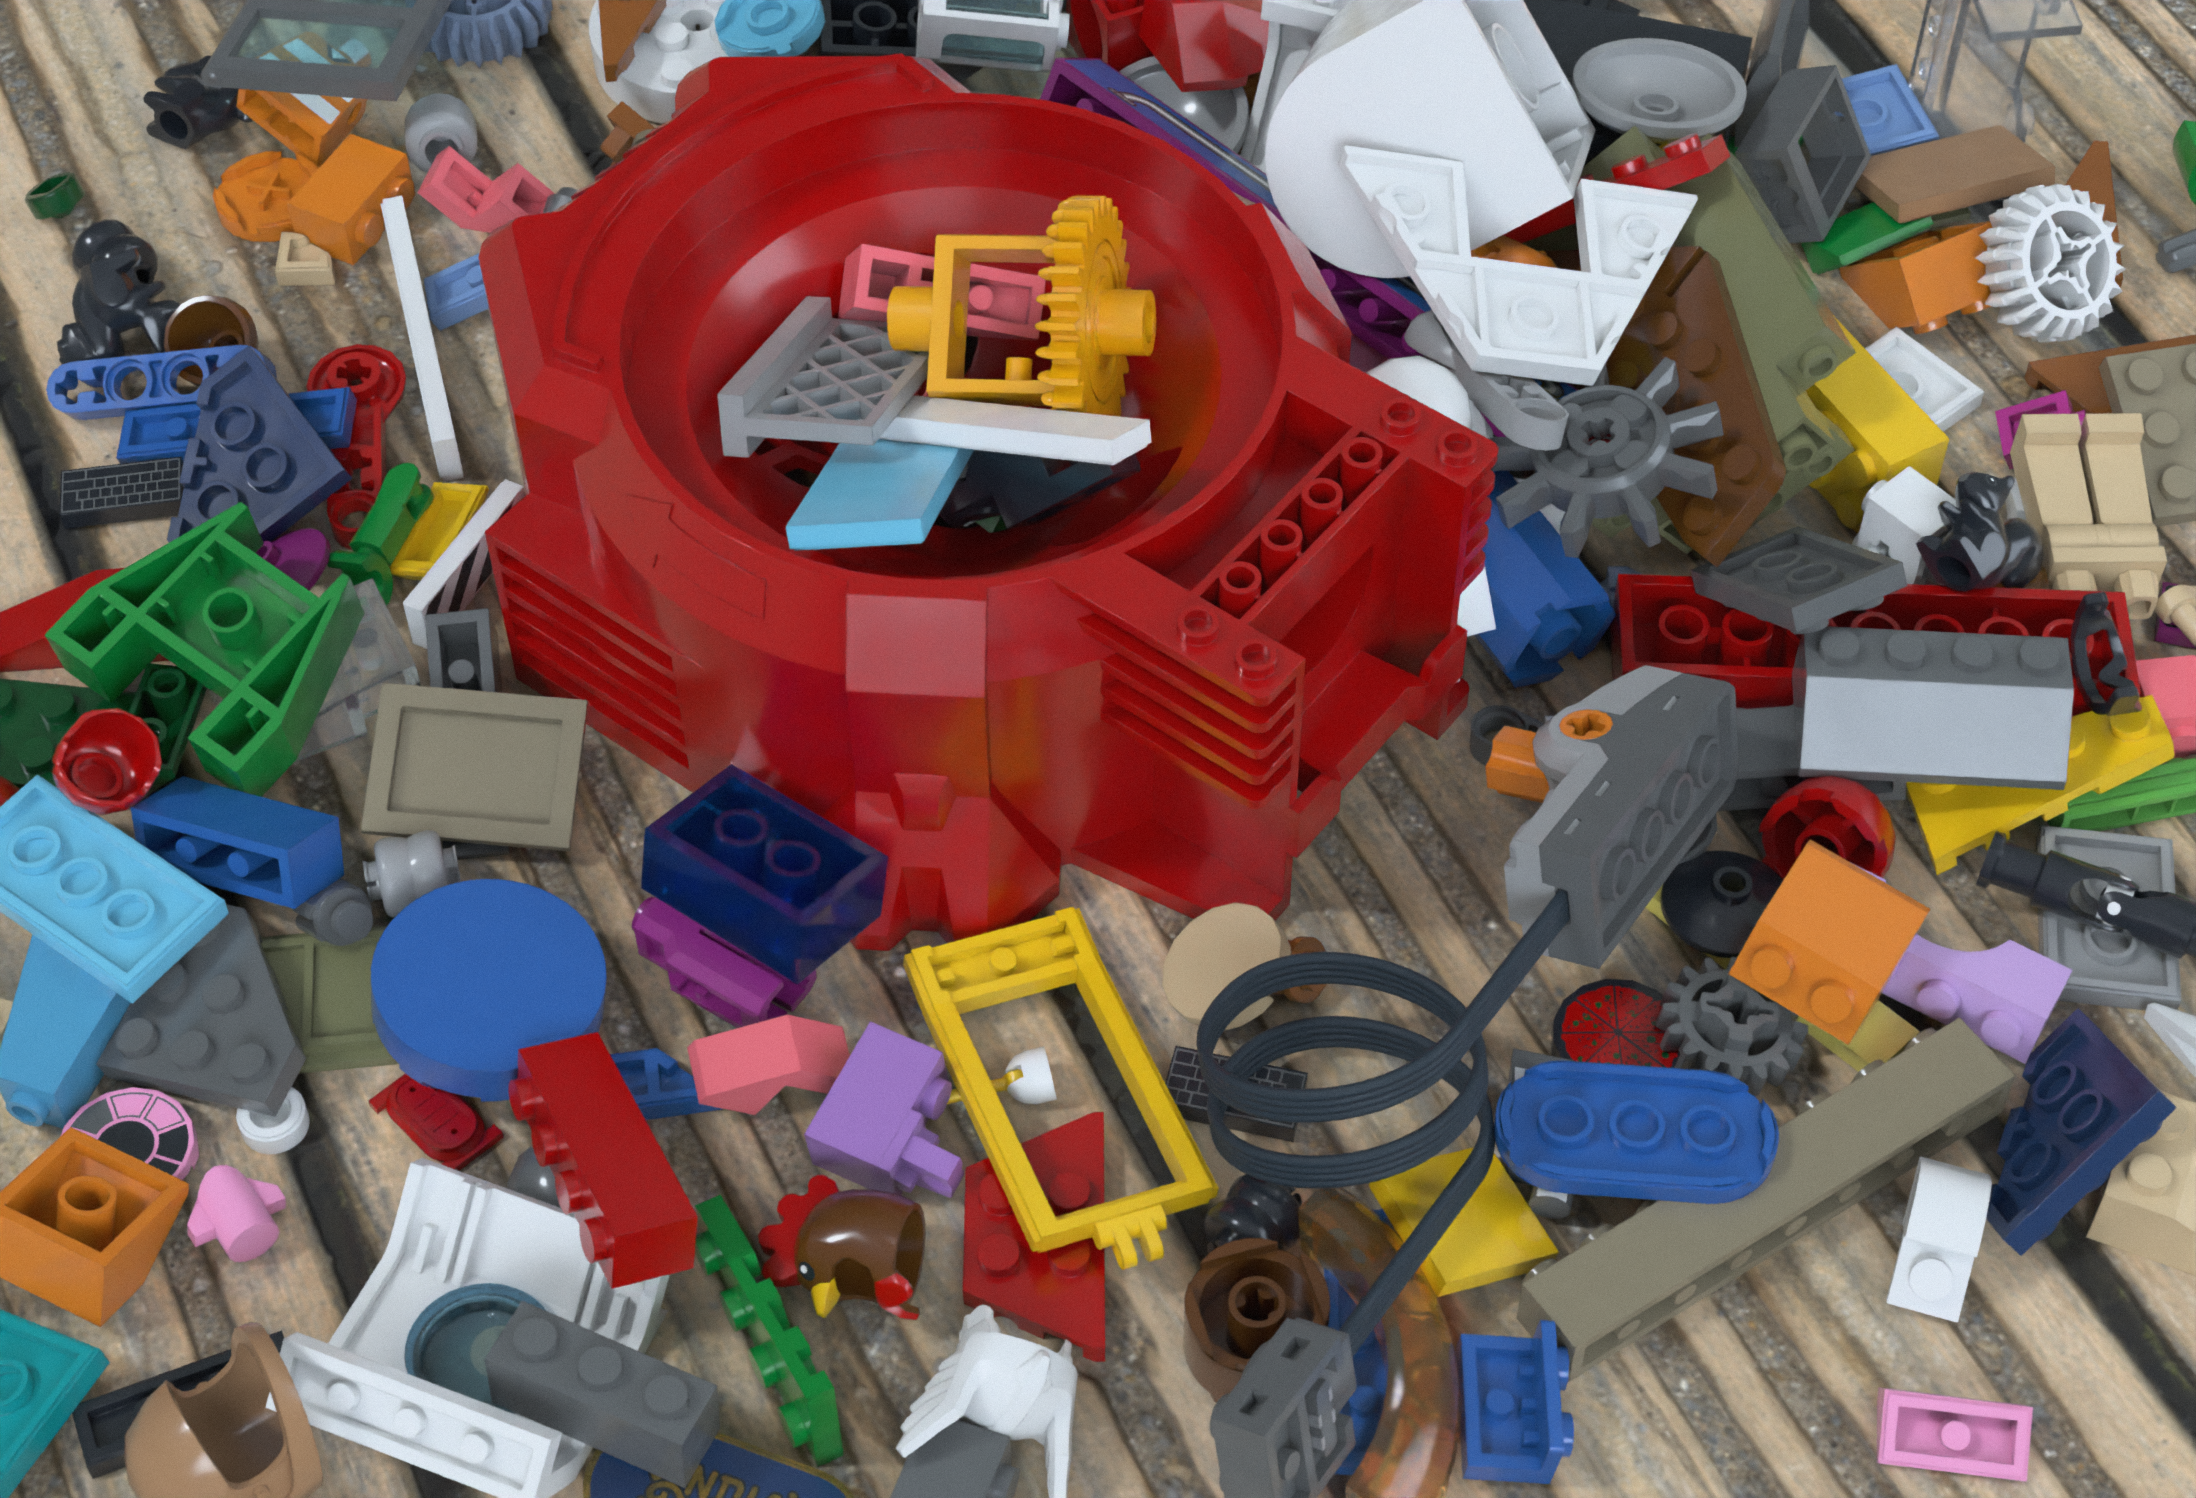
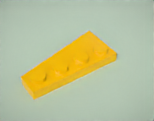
M2153 695L2139 698L2143 707L2140 712L2107 716L2090 711L2072 716L2067 781L2064 790L1906 782V794L1936 875L1957 866L1956 857L1980 845L1987 851L1996 831L2005 833L2006 840H2009L2010 830L2038 816H2041L2046 822L2068 811L2069 801L2091 790L2102 794L2173 759V740Z

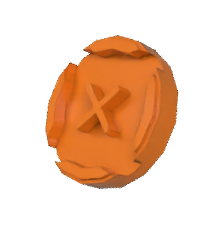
M265 151L239 160L224 171L220 176L222 183L218 189L214 188L213 200L221 225L234 236L252 242L280 241L281 232L294 233L287 203L319 167L307 157L295 154L296 159L283 158L281 151Z

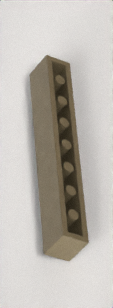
M1961 1018L1956 1019L1937 1032L1934 1028L1925 1029L1907 1044L1902 1053L1886 1063L1882 1060H1875L1867 1064L1856 1074L1851 1084L1833 1095L1829 1092H1822L1816 1095L1803 1106L1797 1117L1778 1128L1779 1144L1774 1164L1768 1177L1756 1190L1743 1198L1719 1204L1646 1199L1638 1207L1634 1216L1614 1228L1612 1225L1606 1224L1595 1229L1583 1240L1578 1250L1558 1262L1554 1258H1550L1536 1265L1523 1279L1516 1319L1531 1337L1534 1335L1539 1320L1555 1321L1557 1346L1566 1347L1568 1350V1382L1911 1170L1918 1165L1920 1156L1930 1158L2001 1114L2015 1074Z

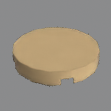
M1231 903L1211 908L1192 920L1173 941L1163 965L1162 986L1169 1004L1188 1022L1200 1024L1204 1013L1212 1001L1229 983L1259 964L1291 955V946L1280 925L1257 906ZM1268 995L1251 1004L1237 1015L1225 1030L1241 1027L1263 1014L1273 1003L1274 999Z

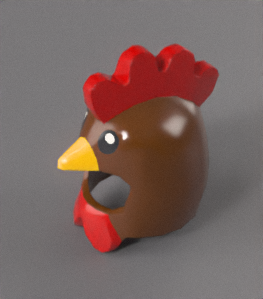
M823 1174L815 1175L809 1180L808 1193L800 1196L791 1193L779 1200L777 1213L782 1222L780 1224L768 1225L762 1228L758 1234V1241L762 1252L770 1257L763 1265L761 1272L764 1280L770 1278L775 1287L787 1288L802 1285V1287L811 1292L817 1316L826 1318L836 1303L840 1301L862 1299L877 1303L883 1310L901 1319L917 1321L920 1309L911 1305L910 1302L921 1276L925 1253V1217L920 1204L896 1193L879 1190L851 1189L839 1191L836 1182Z

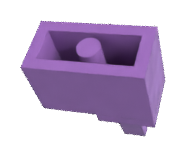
M869 1022L804 1134L812 1164L870 1190L901 1195L903 1191L911 1193L915 1185L952 1198L964 1176L962 1160L960 1157L938 1147L940 1142L939 1136L925 1127L929 1118L937 1120L941 1116L951 1095L952 1083L948 1080L943 1052L873 1022Z

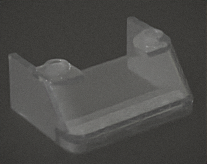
M1927 0L1910 71L1909 86L1939 134V139L2001 124L2025 142L2026 136L2033 133L2035 116L2032 104L2024 101L2019 86L2031 40L2034 38L2080 35L2083 28L2082 21L2072 0ZM2005 197V198H2001V199H1997V200H1993V201L2006 200V199H2009V197Z

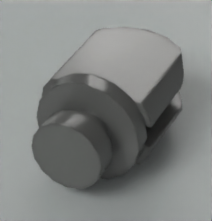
M342 878L297 908L292 909L299 914L295 920L299 930L321 942L327 941L338 946L360 941L368 935L373 925L372 907L365 892Z

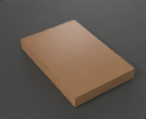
M2000 124L1871 156L1855 187L1901 224L2020 194V192L2026 191L2029 187L2055 184V165Z

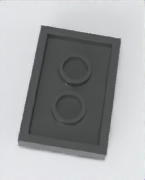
M1799 526L1728 554L1718 568L1711 562L1691 569L1694 588L1697 594L1720 602L1725 607L1735 608L1753 615L1758 620L1768 621L1786 628L1794 634H1808L1819 631L1829 624L1828 619L1849 610L1862 611L1874 608L1884 601L1885 595L1907 586L1903 562Z

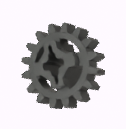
M1711 957L1704 958L1699 972L1685 966L1682 968L1676 983L1670 982L1660 1003L1662 1006L1655 1021V1027L1666 1031L1660 1043L1661 1050L1668 1052L1678 1051L1680 1053L1674 1068L1691 1069L1693 1067L1695 1070L1715 1071L1733 1076L1748 1085V1092L1753 1096L1760 1094L1766 1081L1775 1087L1780 1086L1788 1070H1794L1804 1050L1801 1044L1808 1032V1025L1798 1022L1799 1016L1729 975L1728 973L1737 959L1735 957H1731L1726 969H1719Z

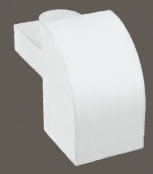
M1919 1157L1902 1223L1904 1231L1886 1298L1888 1304L1958 1323L1974 1258L1978 1255L1986 1221L1992 1186L1989 1174Z

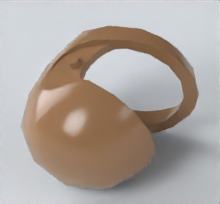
M248 1322L234 1328L231 1338V1358L216 1376L208 1382L199 1383L195 1389L190 1391H180L166 1380L145 1400L125 1434L124 1462L128 1483L136 1498H308L322 1486L323 1472L320 1458L301 1399L274 1342L263 1326L257 1322ZM269 1392L272 1396L276 1412L265 1408Z

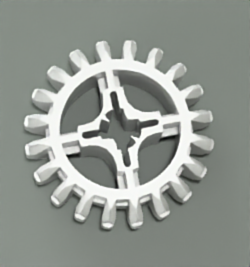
M2062 184L2046 187L2044 185L2029 187L2026 191L2003 200V208L1989 215L1993 228L1987 229L1979 235L1986 244L1987 251L1982 252L1975 258L1985 264L1986 274L1977 282L1989 286L1991 294L1985 304L2000 307L1997 323L2012 325L2013 335L2024 338L2031 337L2032 341L2040 343L2056 340L2058 342L2073 340L2076 336H2081L2082 333L2099 327V318H2103L2106 314L2113 312L2109 299L2122 292L2121 288L2114 281L2115 276L2126 270V268L2117 263L2116 253L2125 245L2113 242L2111 233L2117 223L2102 220L2105 205L2096 204L2095 202L2090 203L2088 191H2072L2070 185L2064 186Z

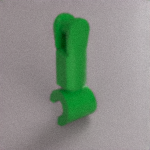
M402 463L387 473L375 503L349 544L353 552L336 550L330 553L327 563L328 568L341 569L342 573L350 577L363 610L378 612L385 609L390 602L393 592V578L389 566L403 546L414 524L433 502V492L428 485L420 484L421 472L415 464Z

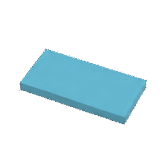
M878 439L874 445L839 443L786 525L789 549L799 551L921 544L925 541L974 450Z
M39 775L31 779L0 807V912L132 1004L229 914L224 899L94 812L73 805L57 787Z

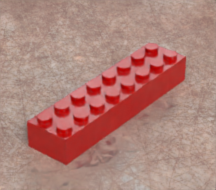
M1618 574L1612 606L1616 617L1610 624L1613 681L1647 665L1726 681L1735 687L1736 708L1786 707L1794 704L1792 671L1801 634H1794L1786 628L1768 621L1758 620L1753 615L1735 608L1725 607L1720 602L1697 594L1692 576ZM1907 584L1906 587L1885 595L1884 601L1874 608L1862 611L1849 610L1828 619L1829 624L1827 626L2068 638L2074 686L2072 716H2076L2092 710L2085 704L2075 678L2071 656L2072 624L2079 604L2085 595L2105 592L2109 601L2106 609L2110 612L2117 628L2127 661V668L2120 676L2132 680L2139 694L2141 691L2125 592L1999 587L1972 589L1964 592L1944 585ZM2102 629L2086 638V648L2092 680L2099 694L2108 702L2115 689L2100 683L2098 676L2101 670L2113 659L2105 629Z

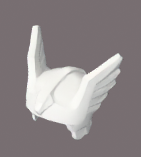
M983 1304L978 1306L971 1314L964 1317L963 1326L959 1332V1343L957 1344L956 1352L938 1367L939 1372L925 1386V1393L910 1406L912 1413L900 1427L904 1434L897 1444L896 1450L905 1458L958 1419L1009 1436L1010 1440L1035 1439L1044 1446L1049 1498H1067L1072 1458V1425L1078 1373L1071 1357L1072 1343L1065 1340L1061 1350L1055 1353L1042 1345L1002 1334L999 1325L994 1320L992 1308Z

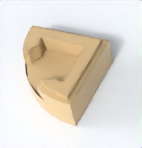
M281 232L275 268L278 286L335 285V272L331 257L327 251L310 243L309 238L303 234Z

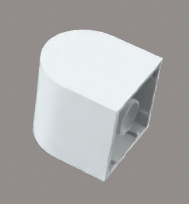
M1353 0L1342 8L1326 25L1273 112L1265 145L1266 175L1269 189L1281 217L1296 237L1312 252L1325 261L1356 274L1379 278H1402L1410 275L1338 167V161L1344 145L1464 162L1470 249L1472 251L1573 199L1595 128L1523 0Z

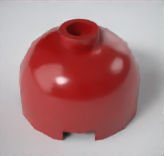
M1824 776L1808 778L1777 799L1759 827V833L1763 832L1762 843L1766 853L1762 862L1773 869L1783 880L1809 840L1881 878L1888 872L1894 857L1896 835L1887 808L1874 792L1859 782L1850 779Z

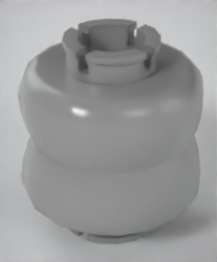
M432 830L418 832L406 839L400 837L379 839L374 844L375 861H363L369 901L371 903L373 900L382 899L384 910L390 917H395L411 902L426 893L449 884L461 882L455 845L451 848L442 849L439 834Z

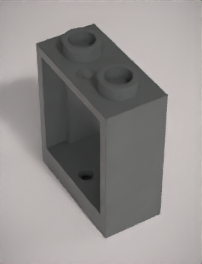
M1837 65L1785 70L1735 152L1737 159L1745 169L1789 243L1824 241L1871 158ZM1835 112H1840V113H1842V114L1844 115V117H1843V116H1837V115L1835 114ZM1801 135L1811 156L1808 165L1798 143Z

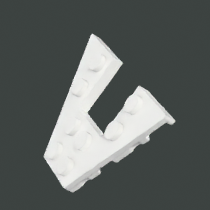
M1344 145L1338 161V167L1471 370L1593 386L1698 200L1695 194L1581 179L1574 194L1581 271L1471 257L1464 162Z

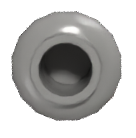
M434 93L420 98L410 107L405 117V149L410 160L421 171L428 173L436 155L448 146L452 147L471 163L477 152V127L471 109L461 99L449 94Z

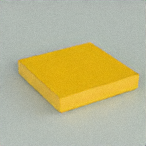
M1474 1147L1432 1157L1408 1171L1369 1183L1370 1190L1403 1243L1463 1165ZM1494 1153L1492 1163L1482 1183L1419 1268L1436 1296L1440 1297L1529 1273L1539 1263L1550 1258L1556 1259L1559 1251Z

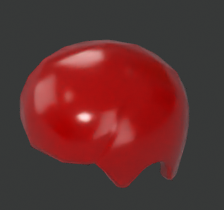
M120 708L97 709L82 714L63 736L52 758L54 764L52 774L56 787L73 805L99 815L126 811L137 804L150 790L162 766L157 735L141 717Z

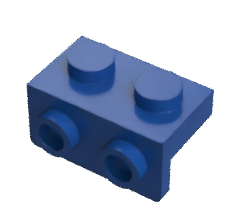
M1539 1320L1532 1338L1461 1334L1456 1345L1462 1478L1550 1484L1561 1458L1570 1457L1574 1441L1573 1417L1570 1412H1562L1560 1391L1566 1389L1568 1383L1569 1355L1566 1347L1557 1346L1555 1321Z

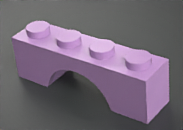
M1861 868L1862 870L1868 872L1869 874L1873 875L1874 877H1876V878H1878V879H1880L1881 881H1883V882L1886 883V879H1883V878H1881V877H1879V876H1877V875H1875V874H1873V873H1871V872H1869V871H1867V870ZM1916 934L1882 994L1945 1025L1961 1018L1986 1045L2025 1064L2073 970L2012 940H2008L1989 950L1970 952L1945 948Z

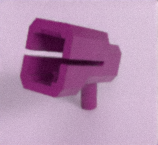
M702 866L698 869L690 896L670 885L661 889L655 897L651 896L645 899L638 907L632 920V929L635 933L638 954L668 971L669 984L672 991L736 1028L787 1015L785 1010L772 1004L771 1001L793 1012L811 991L817 979L814 950L770 925L747 929L713 908L723 879L722 872L714 867Z

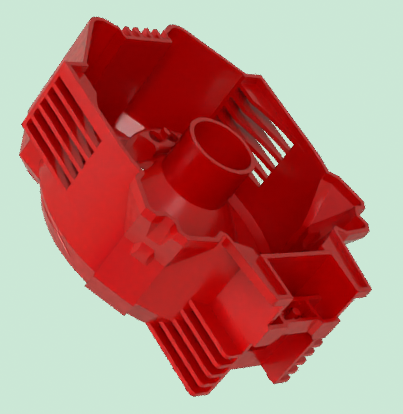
M902 53L884 56L717 57L688 72L680 81L675 95V112L671 114L672 119L651 130L645 135L646 140L629 148L622 154V161L602 170L595 176V182L575 192L571 196L572 201L550 213L518 217L489 234L481 245L478 258L526 496L485 531V537L516 679L542 696L588 700L587 725L731 818L767 838L801 851L799 861L801 883L858 950L890 951L911 931L938 932L946 943L1028 922L1059 896L1062 866L1067 864L1076 865L1192 919L1197 918L1214 907L1241 903L1259 907L1276 921L1290 905L1293 856L1298 858L1340 811L1341 791L1404 721L1438 740L1468 706L1469 684L1461 678L1463 675L1468 630L1459 626L1457 619L1461 593L1485 567L1486 555L1482 548L1488 541L1489 528L1485 522L1491 516L1492 501L1488 496L1493 491L1495 485V474L1491 469L1498 460L1499 448L1497 444L1350 365L1352 332L1306 245L1261 202L1246 206L1219 178L1193 158L1163 139L1161 140L1122 121L1074 106L1012 95L972 93L930 59L904 56ZM1072 196H1106V198H1111L1112 206L1118 208V220H1122L1123 223L1122 239H1126L1127 242L1124 262H1129L1130 269L1126 285L1135 290H1151L1156 305V336L1153 351L1150 356H1126L1129 366L1128 374H1123L1126 393L1125 397H1120V417L1148 419L1150 421L1152 442L1135 453L1142 471L1036 525L989 533L981 526L963 529L937 526L935 524L946 522L939 514L925 541L921 544L799 551L789 549L786 525L810 488L794 482L784 474L799 467L819 475L839 443L765 438L756 448V452L754 451L749 458L724 456L717 394L805 297L831 298L832 318L838 319L845 258L861 244L935 257L936 235L938 234L1047 235L1046 229L1050 225L1055 224L1052 221V214L1058 210V205L1063 200ZM971 262V264L1039 276V270L1055 266V263ZM1046 280L1044 294L1052 293V283ZM1043 305L1041 321L1048 320L1051 317V310L1048 305ZM1040 331L1037 341L978 337V345L971 366L964 375V379L1005 380L1006 358L1022 357L1032 359L1031 380H1038L1037 376L1039 373L1051 370L1052 359L1041 358L1035 352L1041 347L1049 346L1051 335L1048 332ZM927 378L922 383L917 396H923L927 390ZM1022 406V407H1032V408H1041V409H1051V408H1052V407H1044V406ZM1297 789L1302 792V794L1298 798Z

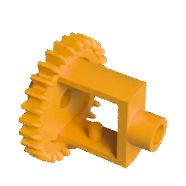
M1072 196L1059 203L1058 210L1052 214V221L1055 224L1050 225L1046 229L1047 235H936L933 286H895L890 293L887 308V331L892 349L894 351L929 352L926 391L930 398L1012 406L1052 407L1051 410L1121 416L1120 397H1125L1126 393L1123 374H1128L1129 371L1126 356L1151 355L1156 336V305L1151 290H1135L1126 285L1130 269L1129 262H1124L1127 242L1126 239H1122L1123 223L1122 220H1118V208L1112 206L1111 198H1106V196ZM971 262L1055 263V266L1043 268L1038 272L1040 278L1052 283V293L1041 294L1036 297L1038 303L1048 305L1051 310V317L1048 320L1035 324L1037 330L1048 332L1051 335L1049 346L1041 347L1035 352L1041 358L1052 359L1051 370L1039 373L1037 376L1038 380H1031L1032 359L1022 357L1006 358L1005 380L964 379Z

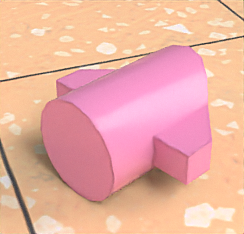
M228 1165L214 1166L205 1174L200 1184L197 1200L187 1223L188 1236L195 1247L217 1238L229 1259L234 1262H246L255 1259L271 1248L277 1240L279 1229L271 1214L286 1208V1198L278 1185L246 1178L239 1170Z

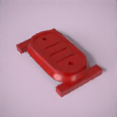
M406 1073L368 1100L370 1107L377 1114L387 1109L390 1118L427 1156L437 1161H444L441 1165L458 1171L504 1138L503 1132L495 1124L484 1131V1122L481 1116L459 1094L421 1085Z

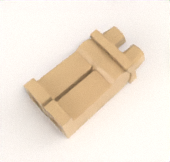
M2141 413L2085 414L2082 426H2080L2078 414H2022L2010 451L2026 520L2035 526L2042 540L2044 557L2040 574L2043 578L2039 581V589L2125 592L2129 619H2148L2152 616L2158 601V584L2167 564L2164 546H2159L2157 528L2152 522L2140 446L2144 435Z

